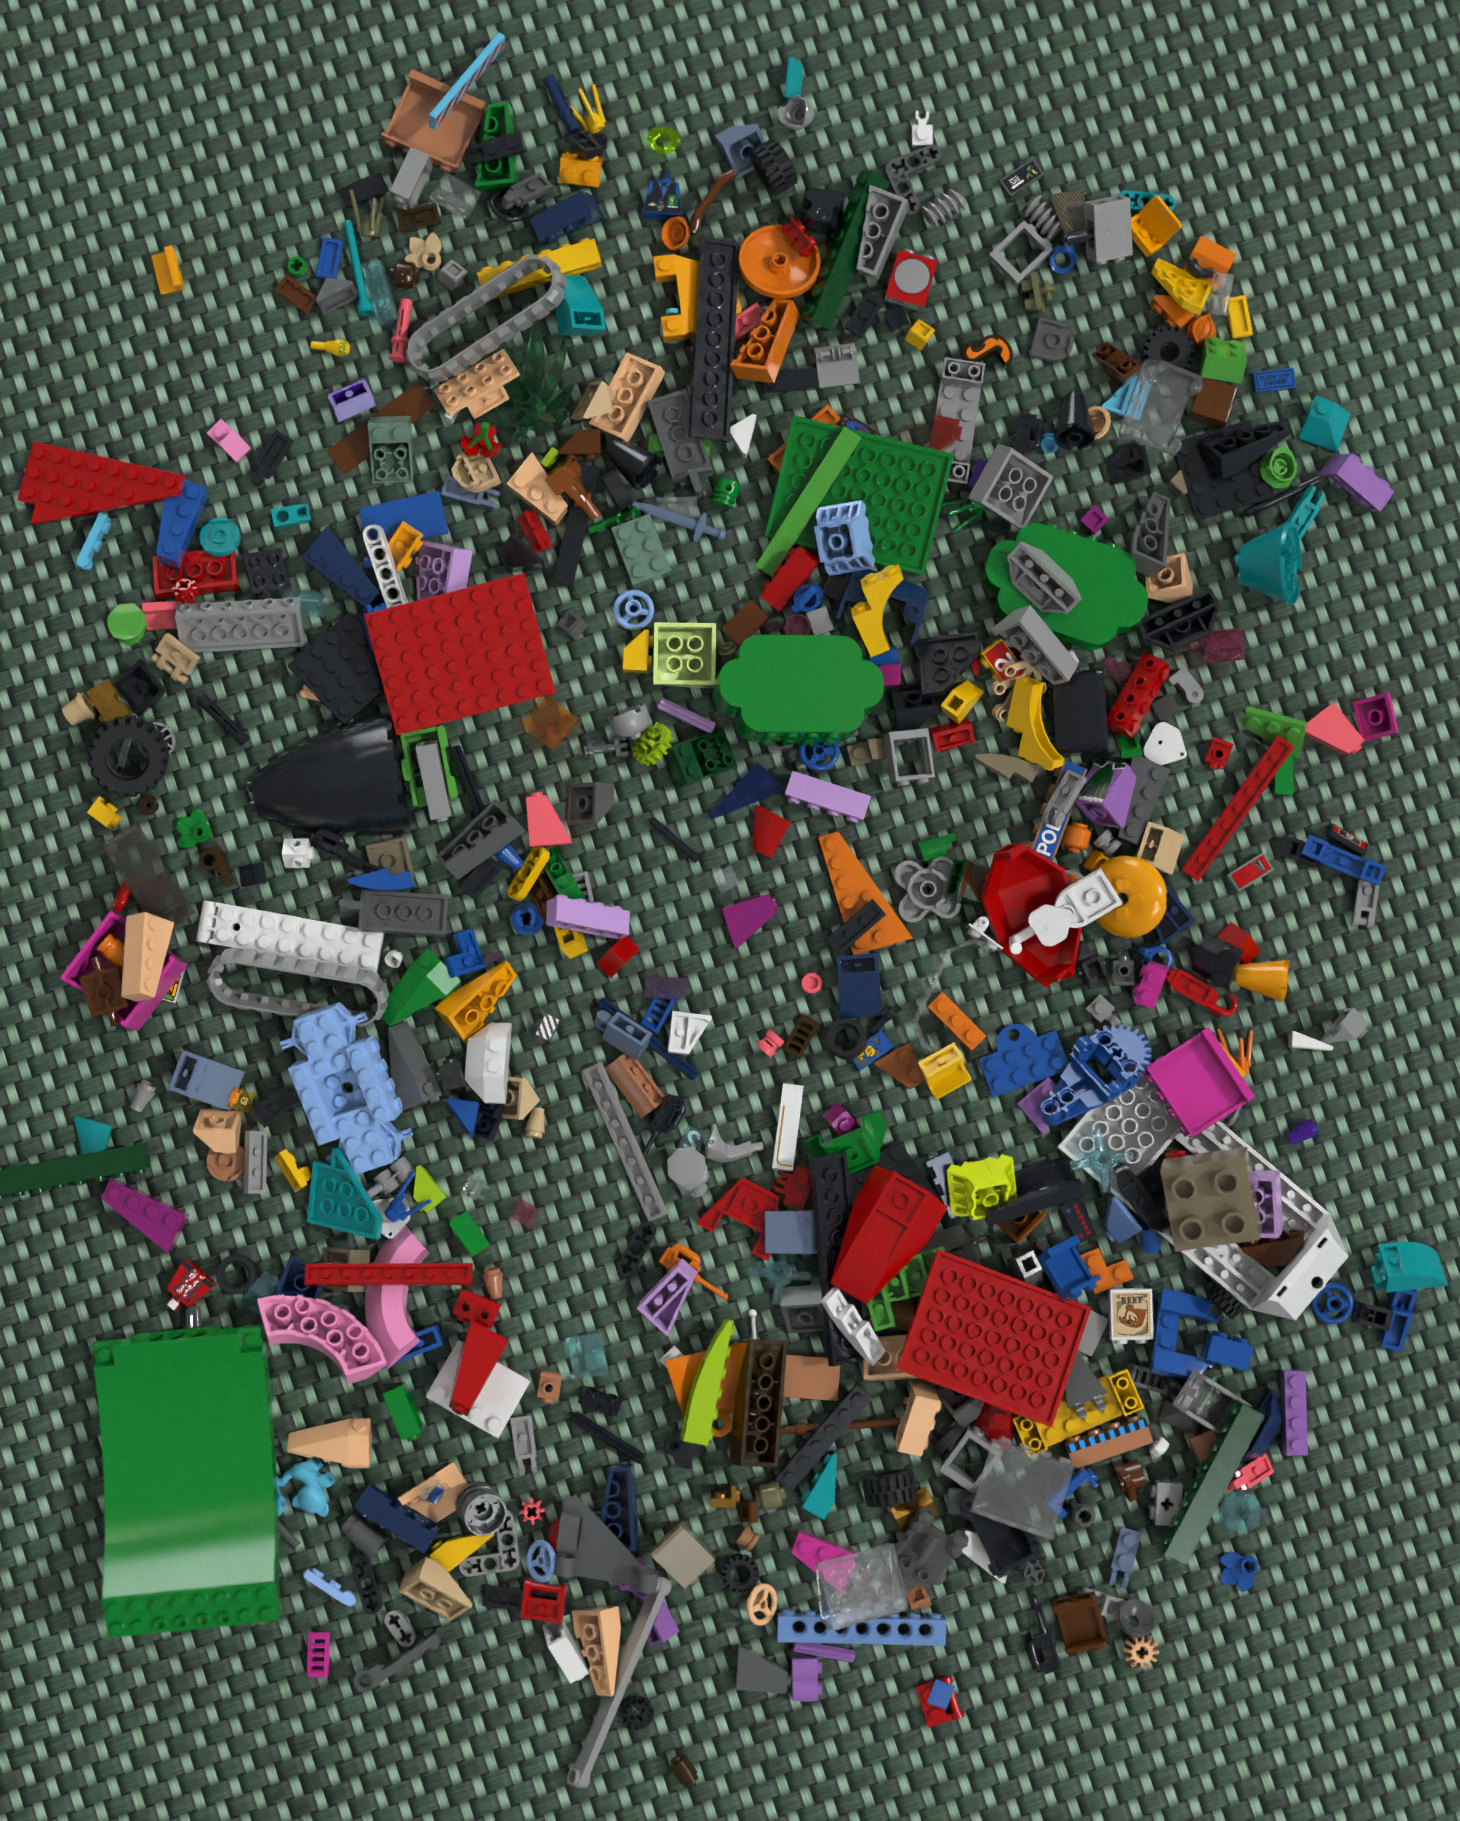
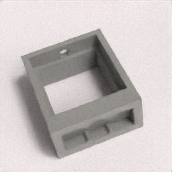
M410 147L390 189L395 206L401 210L415 207L433 169L430 156Z
M1023 221L989 254L988 261L1017 288L1022 280L1026 279L1051 255L1053 249L1051 248V243L1046 238H1041L1037 234V229L1031 223L1027 224ZM1023 231L1043 252L1022 273H1019L1000 253Z
M928 728L889 732L883 735L890 784L897 783V787L908 786L909 782L916 781L917 785L927 784L930 779L935 777ZM918 740L923 774L898 776L894 742Z
M968 1425L941 1462L939 1470L974 1494L1002 1456V1445L993 1438L989 1440L978 1427L974 1426L972 1428ZM969 1438L994 1454L976 1479L951 1463Z

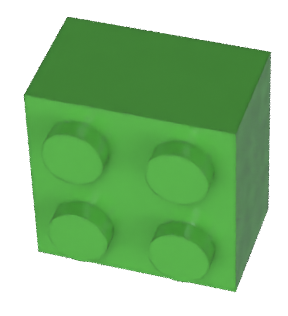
M1218 337L1204 338L1199 359L1201 377L1242 383L1247 364L1245 344L1237 340L1223 341Z

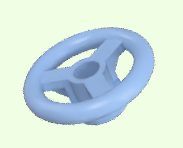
M628 590L620 594L616 599L613 613L616 621L622 627L629 630H639L647 626L652 620L654 605L646 593L640 590ZM633 596H639L644 599L648 609L642 608L640 602L634 600ZM627 598L628 602L625 605L626 614L621 617L619 611L620 604ZM636 606L638 609L636 612H631L630 608ZM639 614L646 616L638 624L627 623L631 617H636Z
M545 1540L535 1541L527 1553L528 1571L533 1579L538 1582L550 1580L555 1572L557 1556L551 1544ZM541 1546L539 1555L533 1560L536 1548ZM534 1567H542L546 1575L540 1576Z

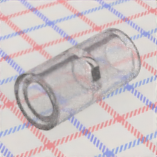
M1214 272L1207 313L1227 316L1234 280L1233 274Z

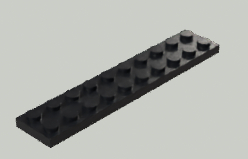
M701 236L698 241L688 437L727 443L730 441L733 370L730 364L734 359L740 243Z
M837 1152L808 1158L822 1299L835 1287L830 1283L852 1211L847 1152ZM839 1289L847 1303L854 1305L863 1320L861 1301ZM823 1306L828 1366L834 1367L865 1360L843 1335Z

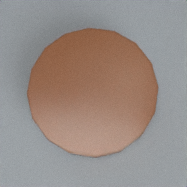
M240 1144L236 1153L231 1154L214 1152L210 1149L206 1162L210 1174L217 1180L225 1182L240 1178L244 1174L245 1149Z

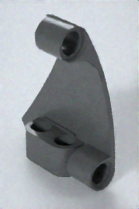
M576 1494L566 1499L560 1519L555 1575L561 1577H573L575 1575L632 1586L642 1593H656L658 1571L643 1567Z

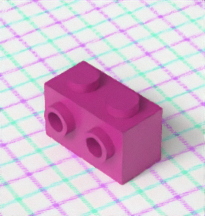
M1152 960L1148 962L1147 966L1143 965L1139 974L1142 977L1140 985L1136 984L1132 994L1135 996L1134 1003L1154 1009L1170 967Z

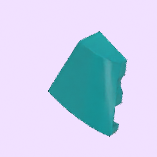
M75 1116L74 1121L81 1155L108 1150V1142L113 1126Z

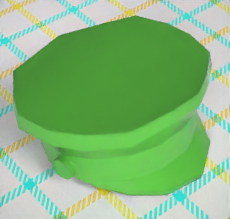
M1280 446L1261 457L1259 464L1261 479L1274 489L1287 488L1296 475L1297 463L1289 448Z
M134 603L119 604L108 615L107 624L109 631L114 638L132 646L138 643L144 635L145 627L147 626L146 614Z

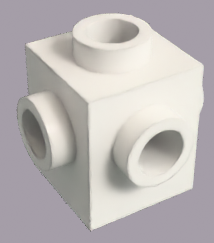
M309 838L284 839L282 858L285 868L310 867L311 859H314V847L310 846Z

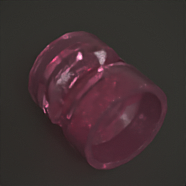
M802 614L791 615L785 622V635H811L810 620Z

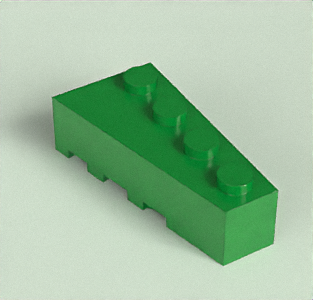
M508 102L488 104L483 141L515 132L513 109ZM517 156L478 165L477 180H475L474 187L479 194L495 192L500 189H510V186L519 182Z

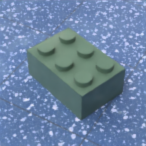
M650 514L611 528L633 589L672 575Z

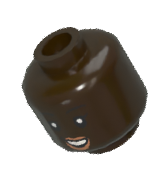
M397 261L394 268H390V280H394V285L397 288L412 289L416 284H419L420 268L416 267L414 262Z

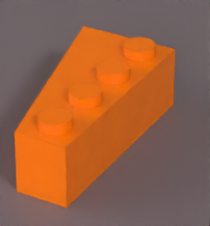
M773 299L761 317V323L756 329H753L750 334L751 338L746 345L743 344L739 350V356L736 360L733 359L730 364L737 379L767 383L775 382L800 315L793 300Z

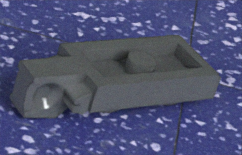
M538 172L510 186L506 195L503 196L500 205L505 210L512 208L514 205L517 207L522 206L550 192L553 186Z

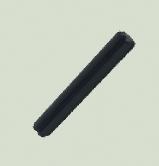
M460 745L451 747L450 751L477 817L485 808Z
M575 1412L571 1419L574 1424L634 1462L640 1464L643 1461L644 1453L581 1413Z

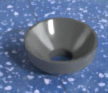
M1128 1600L1118 1611L1120 1627L1126 1634L1132 1637H1144L1155 1627L1154 1612L1142 1600ZM1128 1617H1132L1137 1621V1627L1133 1628L1128 1624Z

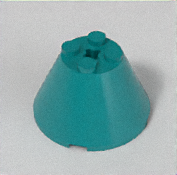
M1286 522L1239 546V554L1235 556V565L1239 567L1238 585H1244L1288 605L1296 603L1301 582L1297 581V570H1301V548L1297 527L1291 525L1294 522Z

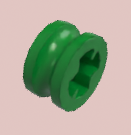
M295 256L288 261V269L293 276L301 277L306 273L307 265L303 258ZM296 262H299L300 265L303 264V266L299 267V271H296L295 268L292 269Z

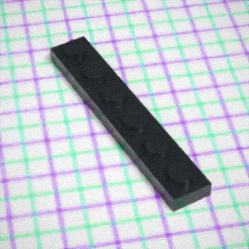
M856 1383L777 1473L775 1480L792 1492L871 1401L872 1396Z

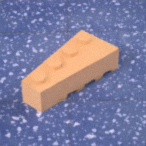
M146 912L126 917L121 997L136 1002L155 998L174 922Z

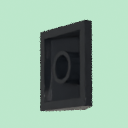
M139 659L114 684L139 716H142L156 705L167 691L142 659Z

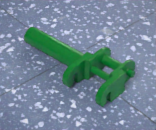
M631 504L629 509L624 511L618 510L614 516L588 526L590 534L614 524L620 525L624 522V517L631 514L634 519L638 518L636 507Z

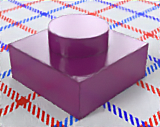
M1093 506L1079 522L1095 535L1109 518Z

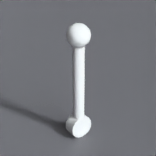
M754 1309L749 1311V1316L751 1317L752 1339H757L755 1323L757 1312Z

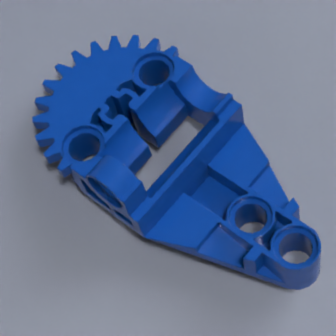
M1112 1024L1111 1030L1103 1026V1031L1097 1029L1095 1030L1096 1033L1091 1037L1083 1036L1079 1038L1073 1045L1070 1063L1060 1076L1054 1092L1051 1090L1049 1098L1043 1101L1041 1105L1043 1122L1049 1126L1060 1124L1105 1105L1134 1087L1140 1079L1139 1072L1144 1074L1145 1069L1143 1067H1149V1062L1146 1060H1151L1152 1058L1148 1054L1152 1052L1151 1048L1147 1047L1150 1045L1149 1040L1143 1041L1145 1035L1138 1036V1029L1131 1032L1132 1026L1130 1025L1124 1030L1123 1024H1120L1118 1029ZM1094 1057L1104 1070L1107 1069V1073L1114 1082L1104 1084L1086 1062Z

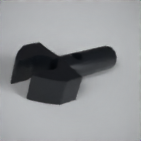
M896 1003L868 1028L869 1032L875 1034L885 1023L898 1014L902 1008Z

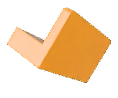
M172 245L164 247V253L152 255L161 295L185 290L176 251Z

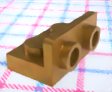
M731 1483V1496H727V1492H714V1496H710V1508H736V1502H740V1490L735 1488V1483Z

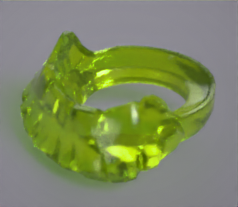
M658 126L652 128L648 133L647 140L650 142L651 148L659 154L672 153L677 146L681 145V135L672 128ZM661 136H666L670 138L672 144L667 148H661L656 144V140Z

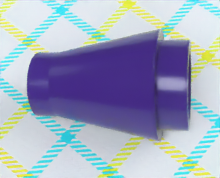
M1311 1118L1308 1120L1304 1119L1287 1136L1292 1144L1295 1145L1316 1137L1319 1130Z

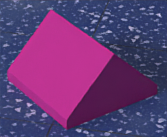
M1390 692L1353 702L1359 732L1365 741L1389 737L1398 733Z

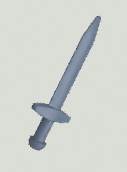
M633 503L635 507L646 514L695 530V542L699 540L703 532L718 537L717 540L725 538L726 531L721 528L719 530L705 525L706 512H703L697 521L652 504Z

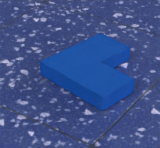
M472 928L452 935L459 954L444 959L451 979L486 967Z

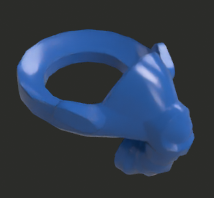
M1063 244L1053 249L1049 261L1051 268L1055 272L1063 274L1072 270L1077 261L1074 244L1069 246ZM1059 253H1066L1070 257V264L1065 268H1060L1055 264L1054 259Z
M1153 944L1151 947H1141L1138 949V953L1143 957L1146 966L1157 952H1163L1167 955L1168 962L1165 966L1170 967L1172 964V953L1166 947L1161 946V944Z

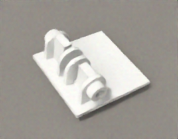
M980 917L973 924L969 923L966 925V928L969 929L967 933L975 939L981 938L984 940V946L993 952L997 950L999 952L1003 949L1002 946L983 933L989 925V920L986 917Z

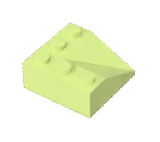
M654 622L653 684L690 688H713L716 673V623Z

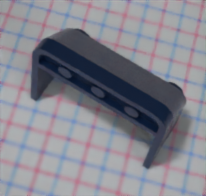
M867 569L851 573L836 615V624H839L846 600L858 603L864 599L865 594L860 580L870 573H877V571ZM903 580L894 588L888 598L906 604L904 616L909 622L916 624L908 647L912 649L929 601V592L922 586Z

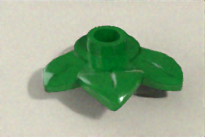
M193 809L190 817L183 816L175 820V827L181 834L177 841L178 846L193 848L197 843H205L210 840L212 831L210 826L206 824V816L202 811ZM202 829L203 834L199 836V831Z

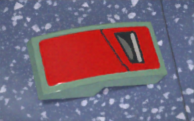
M1262 852L1227 874L1226 877L1235 891L1239 892L1273 871L1274 868Z

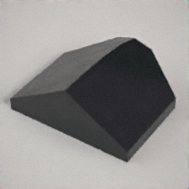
M1130 442L1121 445L1112 455L1107 457L1113 485L1136 481L1151 474L1145 446Z

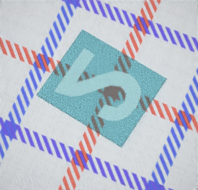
M688 1125L678 1148L693 1147L699 1152L707 1133Z

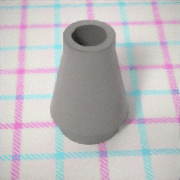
M141 1080L137 1084L130 1107L135 1111L142 1112L143 1108L156 1094L155 1090L157 1087L149 1081Z

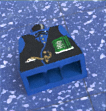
M660 171L659 181H650L643 207V218L669 220L676 216L682 217L679 183L671 182L672 172Z

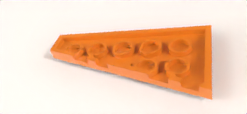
M834 832L818 837L843 923L871 899H874L886 913L880 921L850 946L853 955L913 939L840 833Z

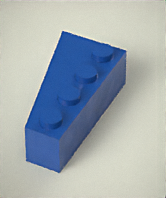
M185 480L180 497L164 500L156 554L160 563L179 569L209 496L206 487Z

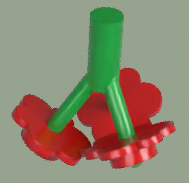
M489 422L477 423L475 425L474 440L466 436L460 438V446L469 456L478 455L480 448L476 444L477 442L482 445L479 453L481 456L484 455L485 458L495 456L500 452L499 449L502 448L500 442L496 443L494 441L497 430L494 426H490Z

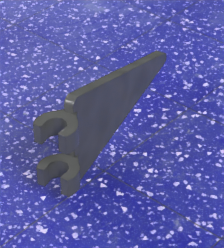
M1077 1352L1065 1387L1068 1408L1074 1407L1078 1419L1087 1416L1082 1405L1083 1403L1094 1399L1098 1411L1106 1409L1102 1398L1106 1394V1390Z

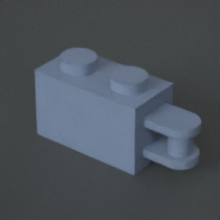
M600 1010L597 1012L594 1020L595 1027L604 1032L603 1040L636 1061L646 1050L652 1036L650 1031L620 1012L612 1016L608 1012Z

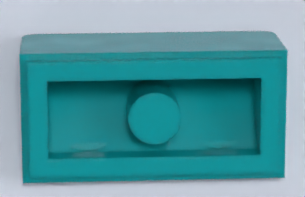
M793 57L788 58L784 93L785 103L792 96H800L803 65Z

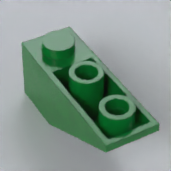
M556 846L548 850L550 857L544 869L558 894L566 895L569 899L573 900L578 898L585 899Z

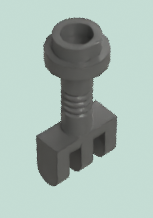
M614 736L612 737V744L592 747L591 743H587V745L583 746L584 757L594 759V754L614 751L616 758L629 756L630 751L621 752V749L629 747L628 743L620 744V741L626 740L627 737Z

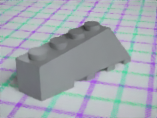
M872 185L869 186L857 270L860 274L878 281L910 204L908 199Z
M1031 605L1014 610L991 629L992 633L995 635L1000 634L1006 639L1004 641L1009 647L1014 646L1021 652V658L1035 664L1034 669L1053 685L1069 681L1079 665Z

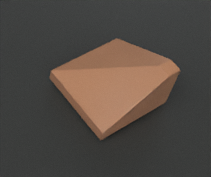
M924 1585L914 1586L904 1591L911 1610L932 1605Z

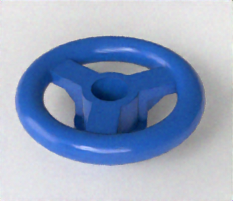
M800 742V759L812 770H827L834 766L839 758L840 751L837 742L832 745L833 748H824V746L815 742L809 753V761L805 755L806 745ZM815 750H820L822 754H817ZM826 755H833L828 763L823 765L816 764L822 762Z
M1326 1283L1325 1287L1312 1300V1308L1315 1315L1321 1321L1328 1324H1338L1350 1316L1353 1310V1297L1345 1286L1339 1283ZM1330 1289L1341 1291L1345 1295L1347 1302L1338 1296L1332 1295ZM1324 1292L1327 1301L1326 1308L1321 1313L1318 1300ZM1332 1300H1335L1337 1303L1335 1307L1330 1305ZM1346 1308L1341 1316L1337 1318L1328 1317L1331 1312L1337 1313Z

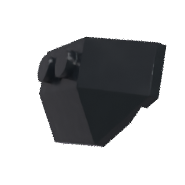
M1209 588L1141 619L1137 626L1146 641L1174 652L1211 634L1220 604L1212 589Z

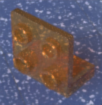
M548 695L525 720L523 726L553 752L580 720L551 695Z

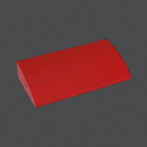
M204 550L186 552L179 569L160 563L157 556H152L154 588L158 600L175 598L172 588L176 587L177 581L185 578L191 582H196L199 595L240 590L235 551L223 557L211 556Z

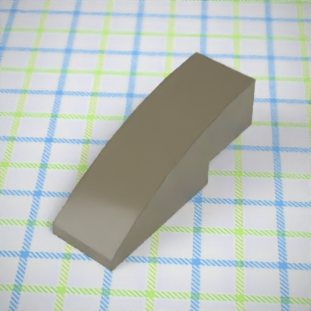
M976 754L973 759L1007 781L1012 775H1015L1031 784L1040 770L1039 767L1027 761L1001 754Z

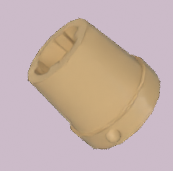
M78 692L76 698L62 708L64 716L71 725H76L88 718L94 719L96 716L95 709L91 707L87 700L88 697L84 693Z

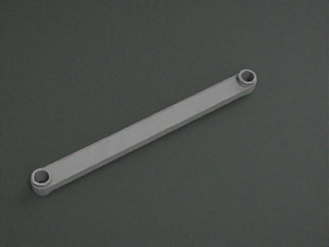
M658 1576L656 1593H647L617 1664L614 1695L603 1697L576 1764L568 1773L567 1782L573 1787L586 1788L590 1783V1773L665 1596L671 1591V1581L665 1577Z

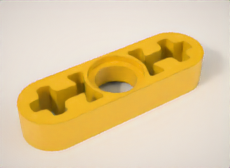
M535 846L531 850L508 888L507 893L510 898L520 902L527 896L549 860L550 853L542 846Z

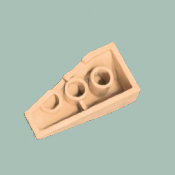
M346 1419L290 1432L287 1452L308 1458H322L327 1463L331 1461L341 1463L343 1467L370 1468L373 1435L371 1419Z
M597 1606L572 1610L574 1631L576 1637L581 1639L584 1647L581 1651L583 1657L587 1656L590 1665L588 1671L596 1694L600 1696H613L621 1632L618 1606Z

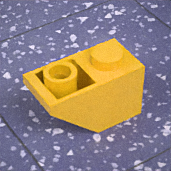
M645 629L624 648L623 672L648 673V668H652V656H649V648H653V635H649V630Z
M968 680L953 689L941 704L943 714L960 724L983 695L984 691Z

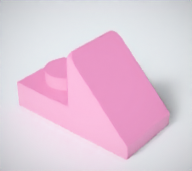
M222 419L207 432L236 463L251 449Z

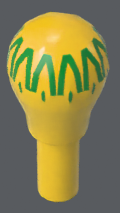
M344 339L327 342L311 341V349L326 350V352L336 356L345 357L350 352V344Z

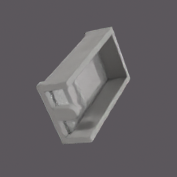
M1195 1369L1172 1404L1218 1434L1221 1424L1229 1416L1228 1411L1231 1405L1235 1404L1236 1400L1252 1407L1251 1404Z

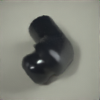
M1189 258L1187 260L1186 269L1194 278H1214V268H1202L1196 258Z

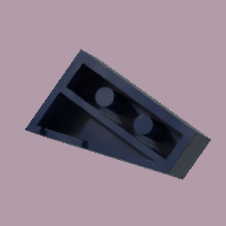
M580 191L530 218L538 240L545 244H553L559 238L602 221L605 217L596 197Z

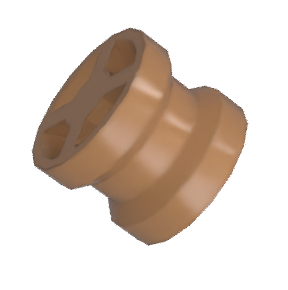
M746 1525L735 1543L743 1545L745 1550L750 1552L761 1535L752 1532L750 1527Z

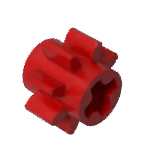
M187 578L177 581L176 587L172 588L176 601L179 602L181 600L184 604L192 603L195 601V595L200 594L196 582H191Z

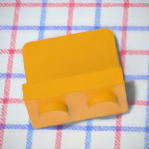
M1158 195L1153 197L1137 215L1131 218L1132 240L1146 257L1161 249L1182 227L1181 222Z

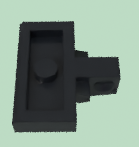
M583 130L566 133L564 141L584 159H593L603 155V150L607 149L608 137L604 134L590 137Z

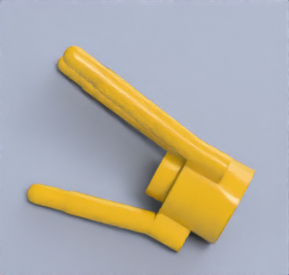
M592 84L598 115L596 112L593 113L581 88L578 89V92L589 113L586 117L587 121L585 122L573 107L572 109L574 111L573 115L583 125L585 131L595 134L605 128L604 123H606V120L602 113L596 86Z

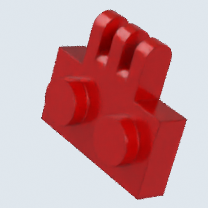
M796 1165L793 1175L779 1170L778 1174L785 1177V1180L776 1178L775 1182L783 1184L782 1188L773 1186L772 1190L786 1194L783 1205L803 1210L811 1188L810 1170Z

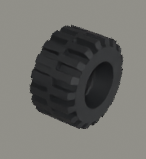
M771 138L750 151L752 164L762 183L770 193L777 196L798 183L796 170L788 154L778 141Z
M910 1469L883 1471L869 1475L862 1480L866 1506L890 1507L910 1502L918 1497L914 1472Z

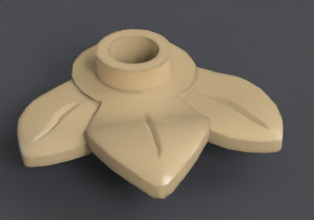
M433 232L427 237L426 241L411 237L410 250L412 253L404 258L405 261L414 262L416 267H423L429 271L436 270L441 264L439 253L442 245L440 239ZM429 258L435 259L432 264H429L427 261Z

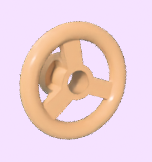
M769 1584L757 1585L747 1599V1614L753 1624L757 1626L767 1624L776 1612L777 1595L774 1588ZM768 1593L770 1594V1597H771L770 1610H769V1608L767 1607V1604H768V1603H767ZM761 1611L765 1617L757 1619L754 1612Z

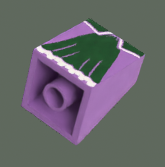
M1096 760L1085 777L1087 781L1074 802L1092 824L1123 829L1137 777L1126 763Z

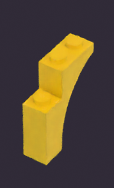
M899 564L889 565L882 571L875 574L870 573L861 579L862 590L868 601L859 602L851 608L852 618L870 657L890 650L883 630L882 619L889 595L904 580Z
M1028 676L1016 679L1006 726L1013 728L1014 732L1022 734L1018 756L1025 758V761L1029 763L1040 764L1046 770H1054L1063 766L1064 757L1051 744L1042 722L1041 696L1044 683Z

